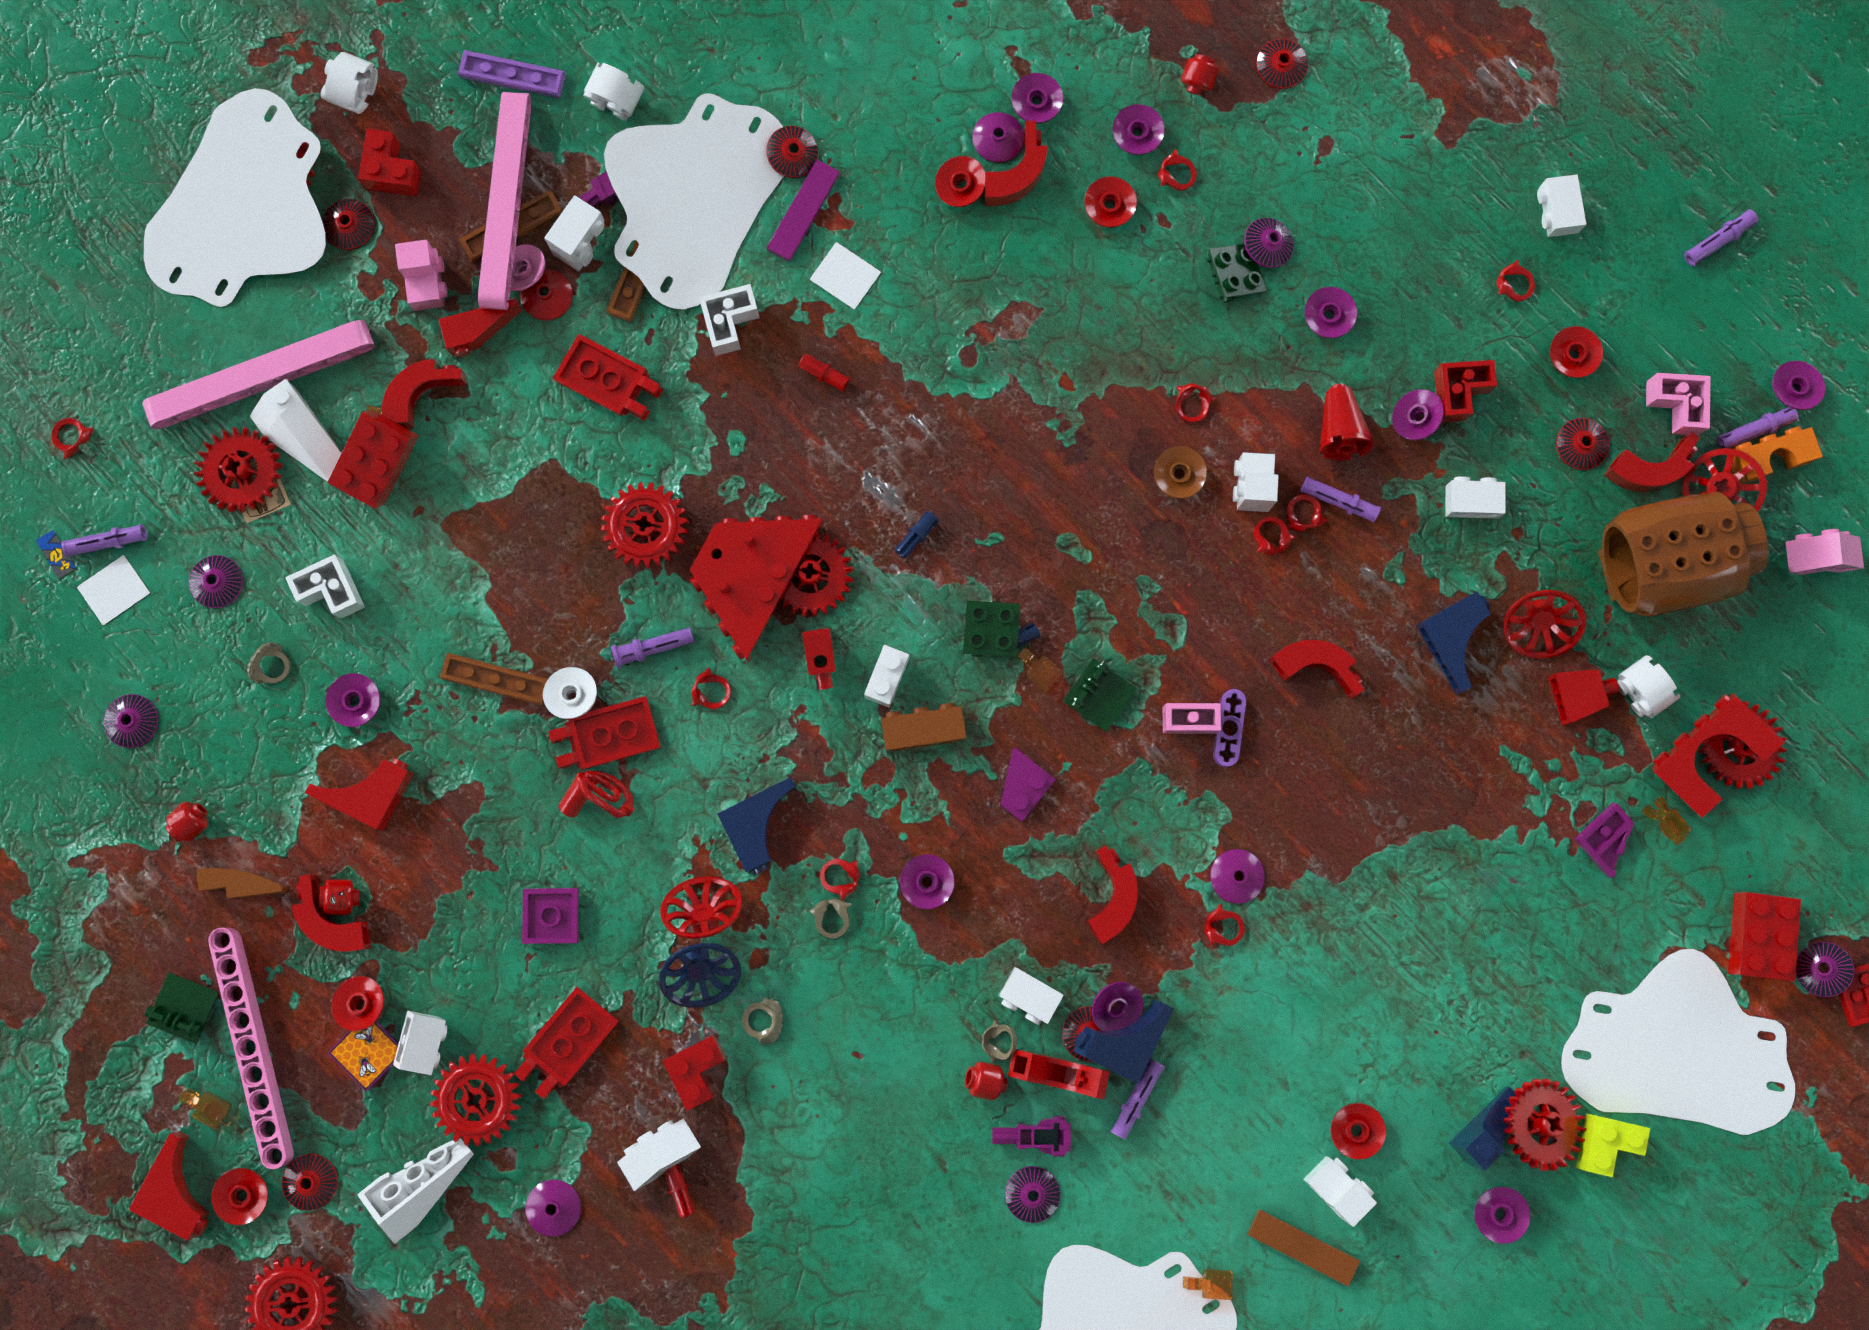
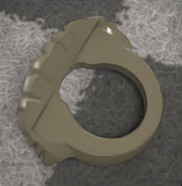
M267 642L261 645L260 649L256 650L248 664L249 668H247L248 677L256 684H261L262 682L276 684L286 679L290 673L291 664L288 656L282 651L280 644ZM265 656L281 658L285 665L282 675L277 678L266 676L260 667L262 658Z
M765 998L762 1002L751 1004L744 1011L742 1017V1024L746 1033L751 1037L757 1038L760 1044L774 1043L778 1039L783 1027L781 1006H779L776 1000L773 1001L772 998L770 1000ZM757 1009H763L772 1016L771 1027L760 1032L753 1030L749 1024L751 1013Z

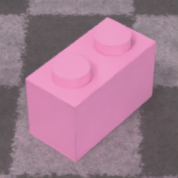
M1166 703L1162 707L1163 734H1217L1221 731V703Z

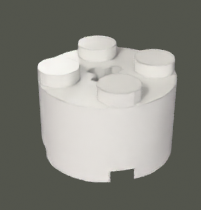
M341 52L335 60L329 59L325 66L324 72L327 75V79L321 90V98L329 103L361 114L368 106V103L364 102L367 95L373 96L376 88L378 71L373 68L375 64L346 52Z
M598 62L584 89L583 96L590 100V104L602 111L607 107L614 111V116L627 121L631 117L645 87L637 80L632 84L628 78L629 75L605 63L601 65Z
M1645 655L1618 675L1619 680L1617 682L1619 692L1624 696L1628 694L1634 702L1631 704V707L1640 717L1646 715L1653 718L1680 699V694L1674 695L1673 691L1677 687L1671 677L1659 664L1653 666L1649 663L1652 658Z

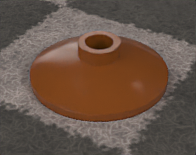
M1175 446L1165 450L1158 457L1154 465V479L1158 488L1172 498L1184 499L1191 497L1201 490L1206 481V464L1200 454L1189 447ZM1180 470L1183 472L1184 477L1178 479L1175 477L1174 472Z

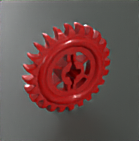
M232 427V436L222 429L223 439L212 435L215 442L214 445L204 442L209 451L208 453L198 451V454L204 458V461L194 462L202 470L193 474L198 478H203V480L196 483V486L206 488L201 492V495L203 497L211 496L208 499V503L211 505L218 503L217 508L220 510L227 507L230 513H233L238 506V510L244 513L247 505L251 510H255L256 502H259L261 505L265 504L264 496L273 497L270 489L279 488V485L274 481L282 478V475L276 471L280 470L283 465L276 462L281 455L278 452H274L276 449L274 443L267 445L269 438L266 435H263L260 439V433L257 430H254L251 435L250 430L247 427H243L241 434L236 427ZM239 452L249 453V455L241 458ZM253 458L257 462L258 471L253 470L250 464ZM221 470L227 476L225 483L222 480ZM252 475H256V478L250 484L249 480L251 479ZM235 481L240 489L229 488V486Z
M639 482L638 488L635 490L629 484L628 493L621 489L618 490L620 498L611 497L610 500L614 505L604 507L609 512V515L601 516V520L607 522V524L603 525L600 530L608 532V534L602 540L604 542L612 541L607 549L609 552L617 549L615 554L617 560L625 555V565H629L633 559L635 568L638 569L641 561H644L646 568L650 569L651 560H654L657 566L660 567V557L671 561L668 552L671 551L678 554L679 551L675 544H685L679 535L688 534V531L682 528L681 525L688 524L689 521L686 518L680 517L686 513V509L677 508L681 504V500L675 499L671 501L674 493L669 491L664 494L665 488L663 485L654 490V483L651 482L647 489H645L643 483ZM649 506L654 508V511L651 514L641 512L639 507ZM637 508L638 513L633 518L627 517ZM658 512L663 518V523L656 522L654 519ZM645 521H648L651 527H646L645 531H642L640 525H644ZM625 527L632 528L635 532L630 538L627 536ZM657 532L661 533V535L656 540H651L657 534ZM639 537L643 540H648L649 543L640 544L634 542V540Z
M817 531L803 557V562L796 570L798 573H795L793 576L799 578L801 583L796 588L791 580L781 600H785L782 605L783 609L792 605L793 615L801 609L803 617H806L808 611H811L813 617L816 618L820 609L824 615L828 614L827 606L836 610V600L845 602V598L841 593L851 592V589L845 584L854 582L853 578L847 576V574L854 571V568L845 566L852 559L851 557L842 558L846 548L843 547L837 550L836 548L839 543L837 539L829 544V534H826L822 540H819V533ZM805 556H816L821 559L816 562L814 560H806ZM824 561L827 563L830 572L822 571L820 565ZM809 568H813L817 574L812 575L811 579H807L804 573L808 572ZM821 581L828 582L822 590L818 591L817 585ZM803 586L814 587L816 593H805L800 590Z
M1743 702L1746 706L1749 705V702ZM1755 704L1750 708L1776 734L1784 729L1783 727L1773 728L1772 725L1778 718L1774 717L1767 720L1766 717L1769 710H1763L1758 714L1759 704ZM1728 734L1709 737L1701 743L1704 747L1698 749L1699 754H1705L1706 756L1701 760V763L1710 764L1707 773L1715 771L1716 781H1720L1724 777L1725 786H1731L1732 782H1734L1736 789H1741L1743 784L1747 789H1752L1754 787L1753 782L1757 786H1763L1762 778L1767 781L1773 780V776L1770 775L1769 771L1773 773L1780 772L1781 770L1775 763H1784L1786 761L1779 757L1778 753L1788 751V749L1780 747L1768 759L1763 761L1752 749L1741 742L1739 738ZM1780 737L1783 741L1787 740L1786 737ZM1723 740L1727 742V750L1725 751L1723 750ZM1730 753L1733 757H1736L1737 764L1732 762L1725 754ZM1745 757L1752 760L1750 764L1743 765Z
M471 1054L468 1063L465 1057L461 1056L459 1058V1066L453 1061L449 1063L451 1072L445 1069L441 1070L444 1080H434L439 1090H432L430 1092L433 1096L437 1097V1100L430 1102V1106L437 1107L438 1110L432 1113V1117L441 1118L437 1123V1127L446 1125L447 1128L444 1135L448 1136L453 1132L454 1142H458L463 1137L464 1145L468 1146L473 1138L475 1145L480 1146L483 1137L486 1143L490 1144L492 1143L491 1134L497 1138H502L500 1128L508 1131L511 1129V1126L507 1123V1120H517V1117L511 1111L521 1108L520 1105L513 1103L515 1099L522 1097V1094L513 1093V1090L520 1083L509 1082L514 1076V1072L505 1075L504 1071L507 1064L497 1068L498 1058H493L488 1064L486 1054L481 1056L479 1062L477 1061L476 1054ZM479 1079L482 1083L480 1086L473 1087L469 1080ZM486 1083L492 1088L494 1097H491L490 1092L485 1088ZM461 1088L464 1093L462 1099L456 1100L458 1089ZM480 1094L482 1098L478 1104L474 1105L472 1103V1100L475 1098L474 1095ZM491 1100H495L493 1110L490 1112L487 1107L490 1105ZM456 1103H462L463 1108L467 1111L465 1117L458 1111ZM472 1113H477L481 1120H470L469 1117Z
M1547 1078L1542 1080L1533 1079L1531 1083L1524 1082L1522 1088L1515 1089L1514 1094L1516 1097H1509V1103L1512 1106L1505 1107V1112L1509 1114V1117L1503 1119L1504 1123L1508 1124V1128L1504 1129L1505 1134H1510L1511 1137L1507 1141L1508 1145H1515L1513 1153L1514 1155H1520L1522 1163H1528L1530 1168H1538L1540 1171H1547L1548 1169L1556 1171L1558 1167H1567V1163L1564 1160H1575V1157L1570 1152H1581V1149L1577 1148L1574 1143L1585 1142V1139L1580 1138L1577 1132L1586 1131L1587 1129L1577 1125V1122L1586 1117L1575 1115V1112L1582 1108V1106L1571 1105L1572 1100L1576 1099V1096H1565L1569 1088H1558L1560 1082H1551ZM1540 1104V1112H1536L1533 1108ZM1530 1134H1533L1534 1136L1539 1137V1143H1537V1142L1531 1137Z
M291 1256L285 1258L283 1265L279 1259H276L273 1263V1269L270 1265H265L263 1268L265 1276L257 1273L255 1279L258 1284H249V1289L253 1294L246 1295L245 1299L251 1302V1305L245 1307L244 1311L252 1313V1316L246 1322L255 1323L252 1330H327L323 1325L334 1323V1320L330 1319L327 1315L338 1311L337 1308L329 1306L330 1303L338 1300L336 1296H329V1293L336 1288V1285H325L331 1278V1275L321 1278L319 1275L323 1270V1266L313 1271L312 1265L314 1261L310 1260L303 1266V1257H298L294 1265L292 1264ZM288 1283L297 1284L295 1289L289 1291L281 1285ZM301 1287L307 1292L309 1297H307L306 1293L303 1290H301ZM277 1289L281 1296L278 1300L271 1301ZM291 1299L292 1302L301 1304L294 1307V1305L285 1302ZM306 1308H310L306 1318L304 1319L302 1312ZM277 1311L282 1316L281 1320L278 1321L272 1312ZM296 1317L299 1322L295 1325L284 1324L287 1318Z

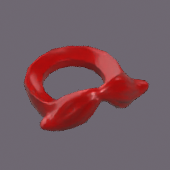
M1174 150L1162 162L1158 177L1161 181V186L1168 185L1174 190L1185 191L1196 181V170L1189 159L1178 155V150ZM1166 165H1186L1191 171L1190 181L1187 184H1179L1165 170Z
M1519 260L1505 267L1496 281L1499 289L1498 294H1505L1515 302H1522L1528 299L1533 294L1535 288L1533 275L1519 265ZM1506 274L1525 276L1529 282L1528 292L1521 296L1516 294L1508 281L1504 279V276Z
M1190 383L1176 387L1179 394L1176 399L1175 409L1180 418L1186 422H1198L1204 419L1208 413L1210 403L1215 401L1216 398L1211 395L1206 387ZM1195 389L1199 390L1202 412L1197 417H1188L1182 412L1181 404Z
M65 418L57 422L53 427L51 440L64 453V459H67L78 452L79 445L89 440L93 428H86L74 418ZM69 424L76 426L80 436L78 441L72 446L62 444L58 437L60 429Z
M1308 494L1295 496L1287 506V514L1290 524L1287 526L1288 529L1304 531L1308 528L1315 529L1328 521L1322 517L1319 501ZM1306 500L1313 505L1314 514L1310 525L1300 523L1299 519L1295 517L1293 507L1296 502Z
M1275 517L1261 519L1255 525L1253 536L1259 546L1257 553L1262 552L1267 555H1275L1285 551L1291 541L1295 539L1294 535L1289 534L1285 523ZM1272 522L1280 527L1281 539L1279 541L1280 546L1277 549L1260 535L1259 530L1263 524Z
M710 668L699 674L691 692L692 706L695 707L700 704L709 709L723 707L729 701L731 695V686L727 679L711 673ZM706 682H719L724 685L726 695L721 702L711 703L698 689V685L700 683L705 684Z
M834 858L829 860L820 871V880L824 889L840 895L842 901L856 890L860 879L857 860L850 863L843 859ZM832 865H840L853 878V883L831 886L826 881V871Z
M1219 904L1217 909L1208 915L1204 931L1209 939L1210 946L1214 943L1233 946L1242 939L1245 933V926L1239 914L1224 910L1222 905ZM1233 918L1239 925L1238 935L1234 939L1227 940L1211 926V923Z

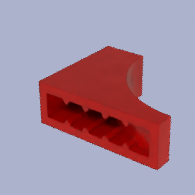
M394 758L392 762L383 759L379 767L358 784L346 788L328 789L309 783L304 793L376 830L384 831L414 773L407 770L409 765L399 759Z
M181 1131L169 1134L129 1210L188 1241L203 1234L209 1223L206 1219L210 1211L202 1207L193 1198L186 1186L182 1172V1156L189 1136Z

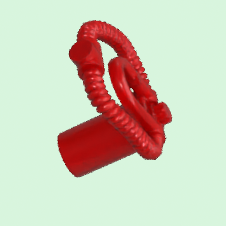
M601 771L578 773L558 806L564 815L571 818L578 816L587 799L594 804L596 803V805L606 810L615 818L630 817L635 810L633 807L634 800L627 786L619 778ZM597 784H600L604 788L609 789L611 792H613L614 796L609 795L608 793L603 791V788H599ZM592 791L598 794L603 799L610 802L619 801L621 797V791L624 795L625 802L618 810L615 807L611 806L608 802L606 803V801H604L603 799L601 800V798L593 794Z

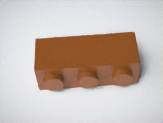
M946 703L939 705V710L929 711V707H919L912 709V714L902 715V711L886 713V717L881 718L886 753L966 741L962 706L956 707L955 703Z

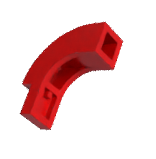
M1025 121V155L1022 161L1008 171L985 172V206H1000L1013 203L1032 191L1040 180L1045 166L1047 145L1041 146V130H1036V121Z
M435 359L414 363L396 375L389 384L383 397L381 415L407 429H414V409L419 397L425 391L434 387L467 385L466 374L455 365H444L440 369V365Z
M1693 432L1688 433L1681 438L1667 460L1661 463L1646 462L1626 449L1615 458L1603 476L1616 485L1632 491L1649 492L1662 489L1683 477L1694 466L1688 460L1697 451L1698 448L1695 444L1700 437Z
M1322 640L1299 641L1283 648L1269 659V662L1284 681L1303 668L1319 667L1333 675L1350 699L1365 690L1361 686L1363 681L1355 671L1351 672L1349 670V667L1357 661L1347 651L1330 642Z
M1106 845L1095 851V854L1111 879L1113 887L1112 897L1103 911L1086 921L1100 944L1109 941L1126 927L1135 911L1138 898L1137 880L1131 864L1128 863L1120 868L1118 863L1121 860L1113 848L1108 849Z
M317 875L299 876L300 883H297L296 890L298 898L302 899V904L291 906L294 918L302 932L319 946L334 951L371 949L368 922L360 921L338 924L332 921L324 913L323 909L318 907L319 885Z
M1016 1049L1011 1059L1008 1076L1104 1099L1110 1072L1073 1061Z

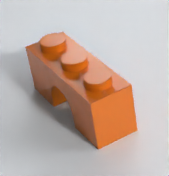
M1800 426L1786 430L1784 436L1777 438L1776 434L1761 438V443L1752 445L1750 441L1735 447V449L1753 457L1760 464L1765 477L1773 473L1770 465L1771 454L1780 456L1787 470L1810 464L1823 457L1812 427L1804 430ZM1734 456L1733 473H1738L1749 463L1740 457ZM1753 469L1739 481L1740 484H1745L1759 478L1755 469Z

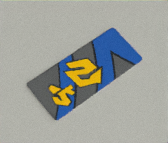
M54 530L36 540L58 579L75 570L71 559L64 555L61 542Z

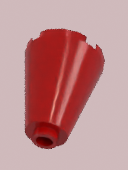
M1335 384L1331 386L1325 395L1319 446L1320 454L1324 453L1325 459L1334 461L1351 460V455L1359 453L1360 457L1364 456L1374 447L1370 431L1352 388L1345 384Z

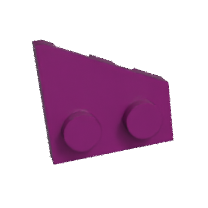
M1611 803L1574 840L1606 877L1613 878L1616 874V870H1614L1619 855H1623L1626 839L1632 831L1634 822L1617 803Z

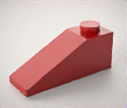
M516 298L506 301L509 303L507 310L478 308L439 319L445 346L451 356L463 357L469 355L471 351L481 347L522 310Z

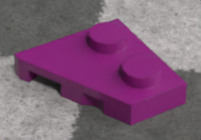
M1015 747L1011 753L1000 805L1022 822L1056 779Z

